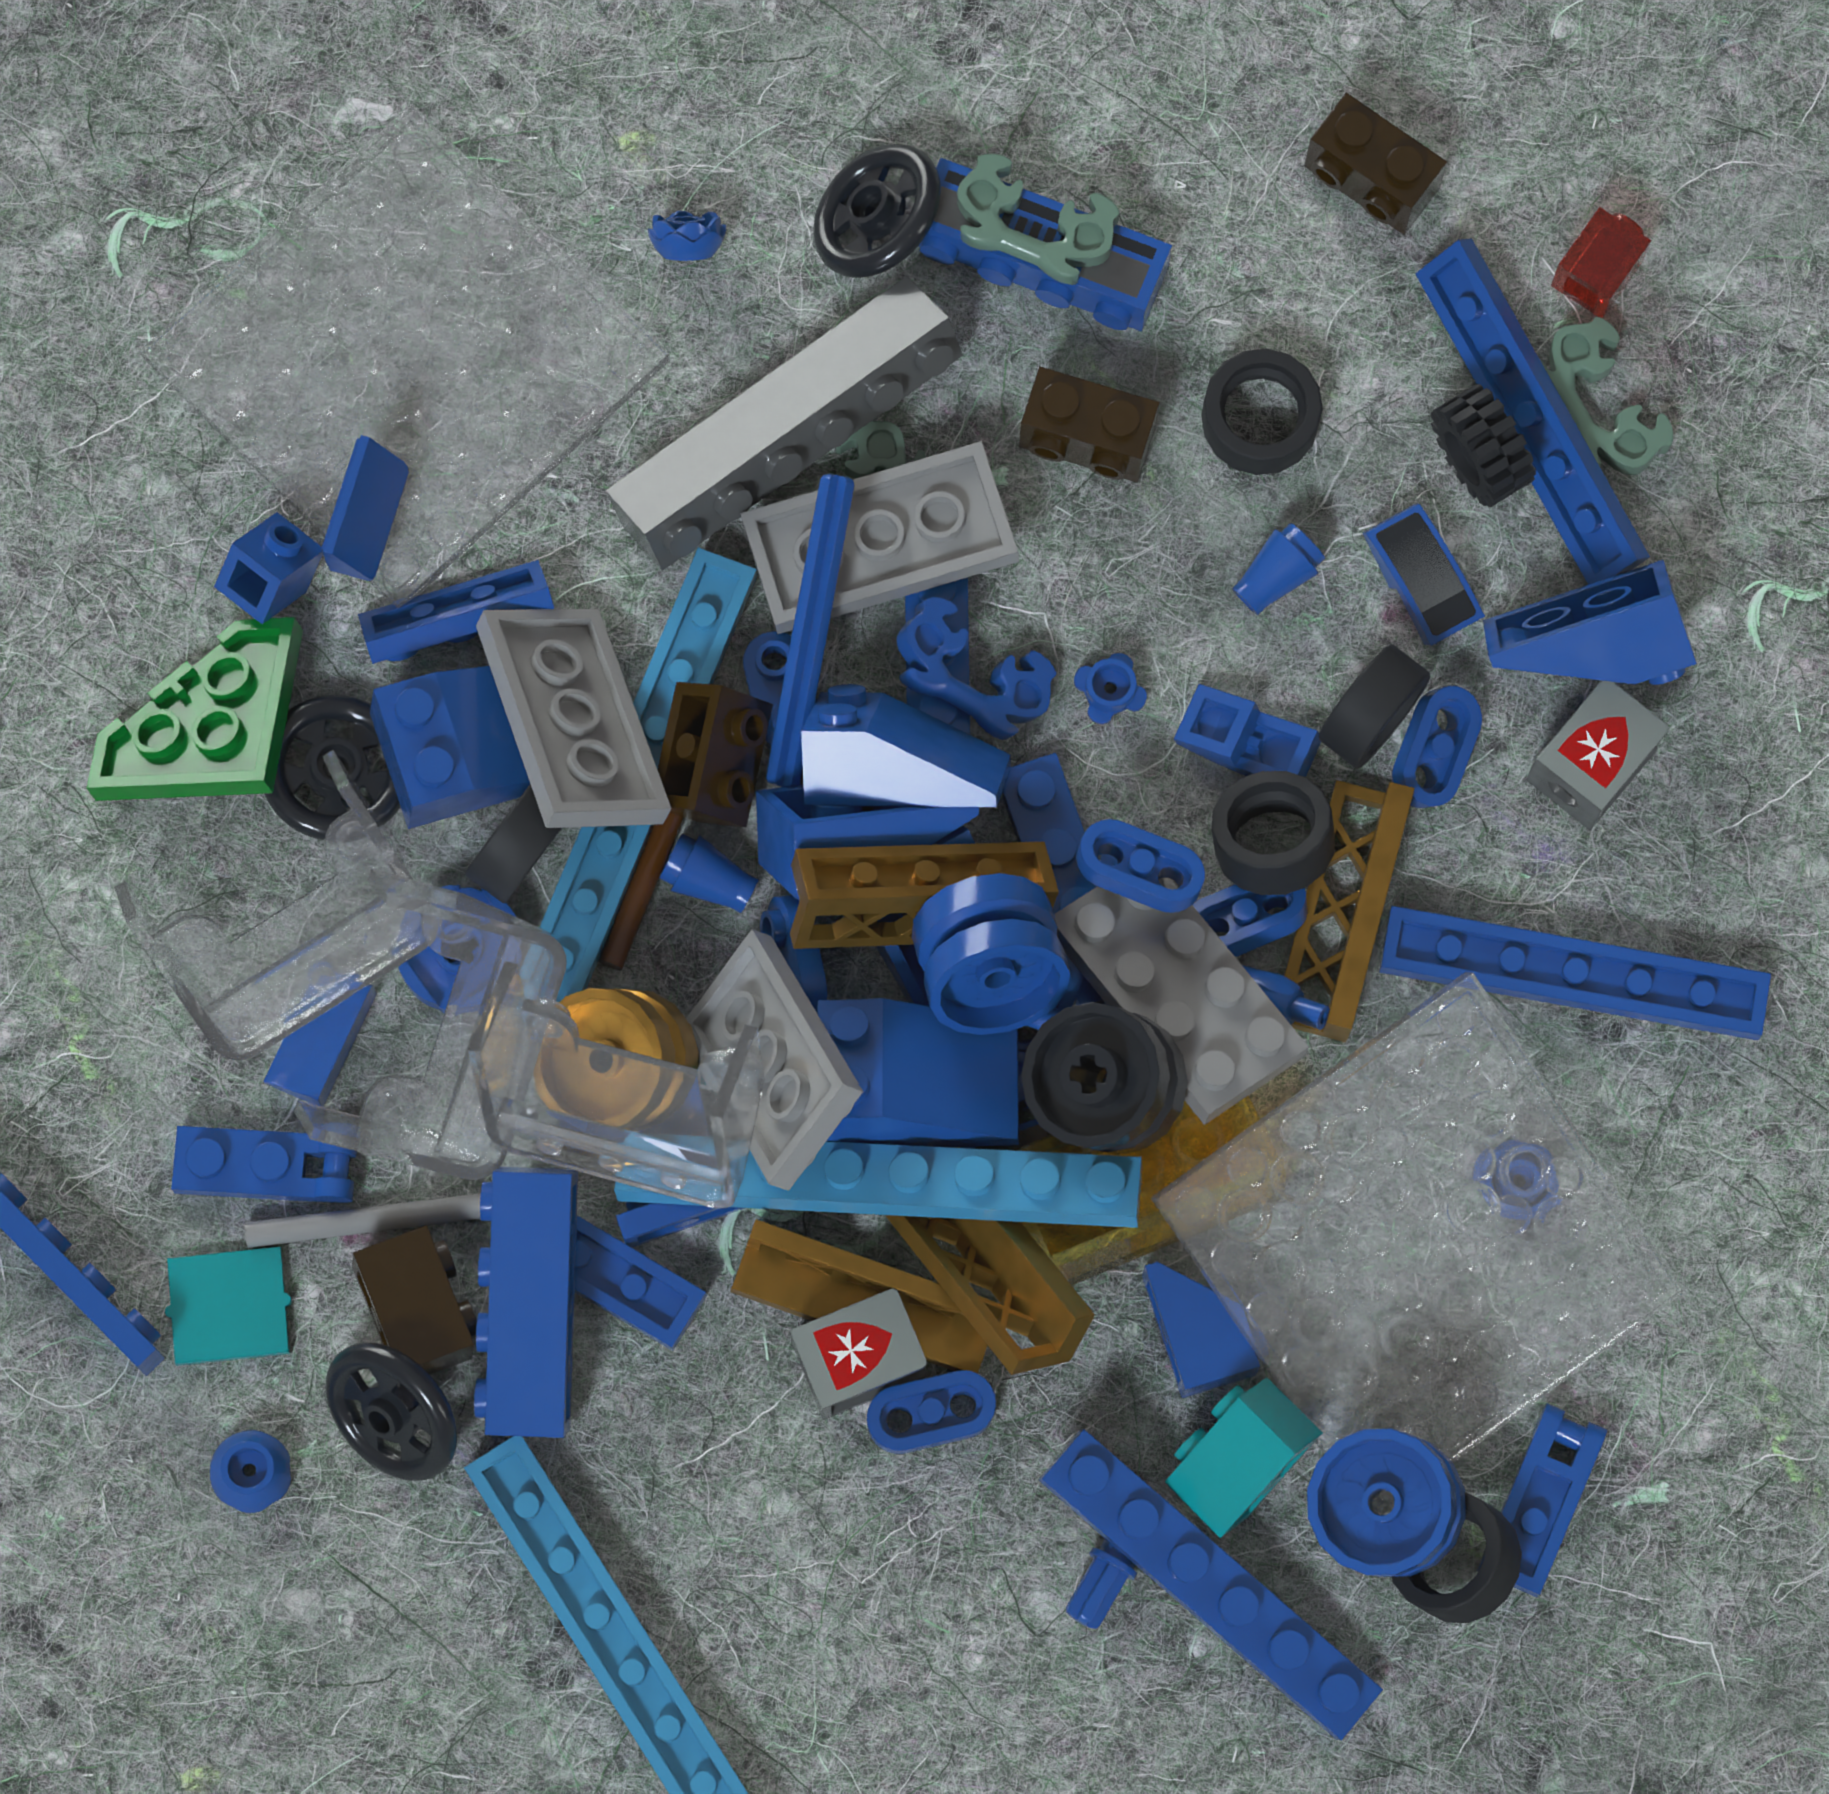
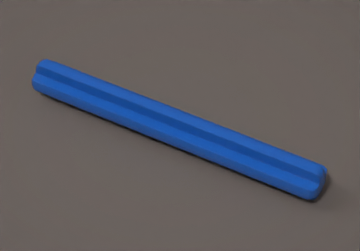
M825 474L821 477L766 774L767 782L779 787L799 786L803 770L801 731L815 704L855 486L854 481L849 477Z

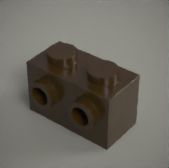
M1346 92L1310 138L1304 167L1312 171L1322 183L1330 188L1341 191L1361 205L1374 219L1390 225L1405 235L1439 191L1447 161Z
M1039 366L1021 421L1019 447L1027 449L1032 454L1045 460L1055 462L1067 461L1087 467L1092 472L1105 478L1115 480L1127 479L1138 483L1155 431L1160 402Z
M676 682L657 768L671 806L670 813L704 824L747 827L773 704L723 685Z
M425 1225L353 1252L352 1269L383 1345L390 1346L406 1354L421 1365L430 1375L472 1359L474 1348L472 1339L476 1337L477 1319L467 1299L457 1302L448 1279L456 1277L457 1272L451 1253L444 1240L434 1243L429 1229Z

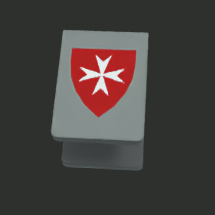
M1601 680L1539 754L1526 780L1591 831L1655 754L1657 744L1668 731V725L1617 684Z
M889 1289L789 1330L791 1344L823 1420L872 1401L879 1392L888 1387L921 1380L926 1377L925 1367L927 1361L896 1289Z

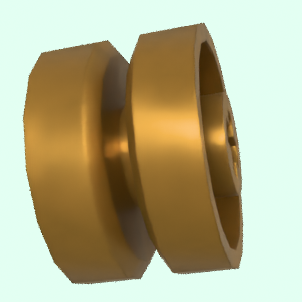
M588 988L565 996L545 1015L534 1038L532 1070L538 1092L557 1117L574 1127L597 1131L641 1130L665 1122L684 1105L696 1081L699 1052L690 1023L674 1003L655 992L633 989Z

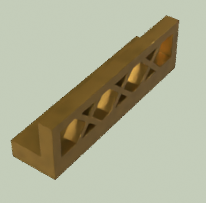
M1336 780L1329 805L1332 809L1334 832L1343 848L1334 853L1328 867L1349 856L1360 874L1362 882L1360 890L1338 902L1323 880L1325 873L1307 888L1308 914L1303 925L1296 930L1284 976L1298 985L1318 976L1331 998L1329 1004L1330 1011L1326 1025L1322 1030L1296 1021L1291 1025L1294 1029L1346 1043L1355 1019L1415 788L1389 782L1386 793ZM1344 800L1381 809L1375 831L1352 842L1339 821ZM1371 844L1367 863L1365 864L1358 851ZM1320 894L1328 908L1314 915ZM1356 903L1350 924L1342 910ZM1333 916L1347 938L1344 950L1321 962L1308 941L1310 928ZM1303 954H1305L1312 968L1298 975ZM1340 963L1334 984L1326 970Z
M1045 841L796 849L791 867L800 902L790 936L794 949L914 945L912 939L913 919L925 901L946 886L964 879L997 873L1025 877L1043 888L1051 902L1052 909L1059 890ZM890 913H907V915L895 922H877V920ZM816 916H845L832 924L814 925Z
M885 1215L1011 1375L1071 1360L1095 1314L1021 1222ZM933 1237L954 1245L963 1258L942 1250ZM969 1282L990 1290L1000 1304L979 1296L970 1286ZM1006 1328L1028 1337L1034 1347L1020 1349L1006 1331Z
M755 1220L730 1291L731 1293L813 1321L889 1289H896L927 1362L952 1371L967 1370L978 1374L988 1346L939 1283L766 1222Z

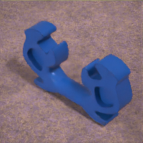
M939 597L926 598L916 605L914 617L898 632V650L904 660L912 667L900 674L899 680L906 687L919 694L941 698L969 714L991 736L1000 740H1007L1019 732V729L1011 723H1028L1047 711L1050 704L1051 680L1057 673L1051 662L1039 652L1030 651L1019 659L1023 671L1016 669L1015 657L1013 655H1009L1001 660L994 667L990 677V684L997 690L998 696L985 695L950 674L943 663V659H951L960 653L968 638V630L966 628H961L953 633L943 621L958 611L957 606L951 601Z

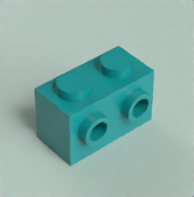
M1267 1377L1246 1392L1239 1385L1235 1386L1218 1402L1211 1411V1414L1218 1421L1208 1433L1202 1427L1199 1428L1177 1449L1174 1456L1181 1464L1165 1481L1219 1538L1248 1518L1323 1434Z

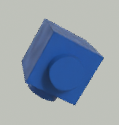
M276 512L232 543L214 587L258 622L264 624L307 592L323 556L322 546Z

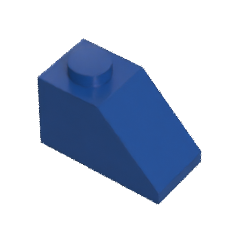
M1159 1262L1145 1265L1142 1273L1143 1282L1181 1398L1256 1376L1260 1368L1258 1357L1266 1355L1264 1339L1255 1318L1245 1320L1239 1303Z

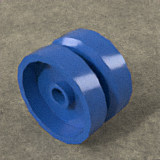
M1002 873L973 876L946 886L925 901L913 919L912 939L918 962L924 970V986L930 1008L941 1024L956 1032L976 1035L1010 1032L1039 1020L1056 1008L1067 993L1070 969L1064 948L1057 937L1058 927L1051 902L1041 886L1025 877Z
M1362 1429L1336 1441L1317 1462L1307 1488L1308 1520L1319 1545L1340 1565L1369 1576L1411 1577L1436 1566L1456 1545L1466 1519L1465 1488L1454 1463L1433 1443L1395 1429ZM1383 1490L1390 1492L1394 1497V1507L1387 1515H1379L1377 1512V1507L1384 1504L1379 1498V1494Z

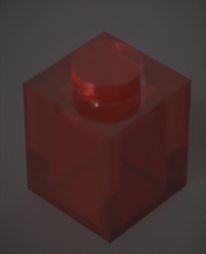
M1599 207L1558 264L1551 286L1594 315L1604 318L1643 263L1652 240L1644 236L1642 228L1631 218L1620 213L1612 215Z

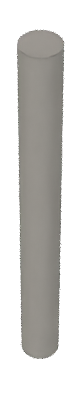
M481 1193L245 1222L247 1247L251 1248L481 1219Z

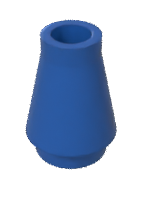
M1289 523L1281 532L1274 529L1241 580L1232 590L1253 613L1259 615L1267 606L1318 575L1316 567L1325 559V556L1297 526Z
M683 833L679 837L659 876V879L672 885L671 892L726 906L739 913H742L759 880L743 871L702 836L699 835L695 840Z

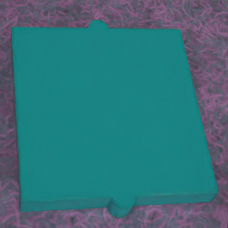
M281 1247L167 1258L171 1305L165 1308V1315L172 1319L176 1366L290 1354L287 1307L291 1306L292 1298L288 1293H285Z

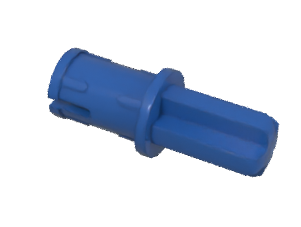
M1106 1539L1099 1549L1092 1547L1089 1555L1094 1559L1066 1606V1613L1073 1620L1092 1629L1100 1627L1127 1578L1134 1580L1137 1572L1133 1569L1135 1564Z

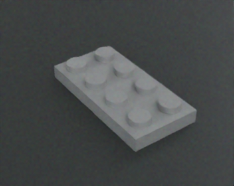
M982 441L853 479L855 486L830 618L1019 562L1018 549ZM818 490L740 513L777 634L793 630Z
M599 609L483 610L476 628L545 827L566 828L663 824L671 811V806Z
M1170 878L1159 879V883L1165 888H1178ZM1097 886L1054 914L1058 927L1057 937L1064 948L1065 954L1103 1001L1109 1006L1119 1007L1132 1013L1146 1016L1169 1032L1184 1058L1188 1080L1184 1100L1204 1125L1305 1057L1309 1046L1193 905L1180 912H1162Z
M751 929L686 1019L693 1030L699 1052L698 1058L768 1184L789 1191L806 1167L813 1162L818 1151L842 1119L850 1113L863 1090L772 936Z

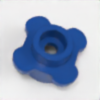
M1114 653L1109 658L1098 661L1092 667L1082 666L1075 673L1074 685L1078 690L1084 692L1089 703L1088 717L1097 724H1107L1111 721L1113 715L1127 709L1133 712L1139 711L1146 703L1147 693L1143 687L1137 685L1136 676L1132 670L1133 661L1123 653ZM1106 684H1114L1116 691L1112 694L1107 693L1104 690Z

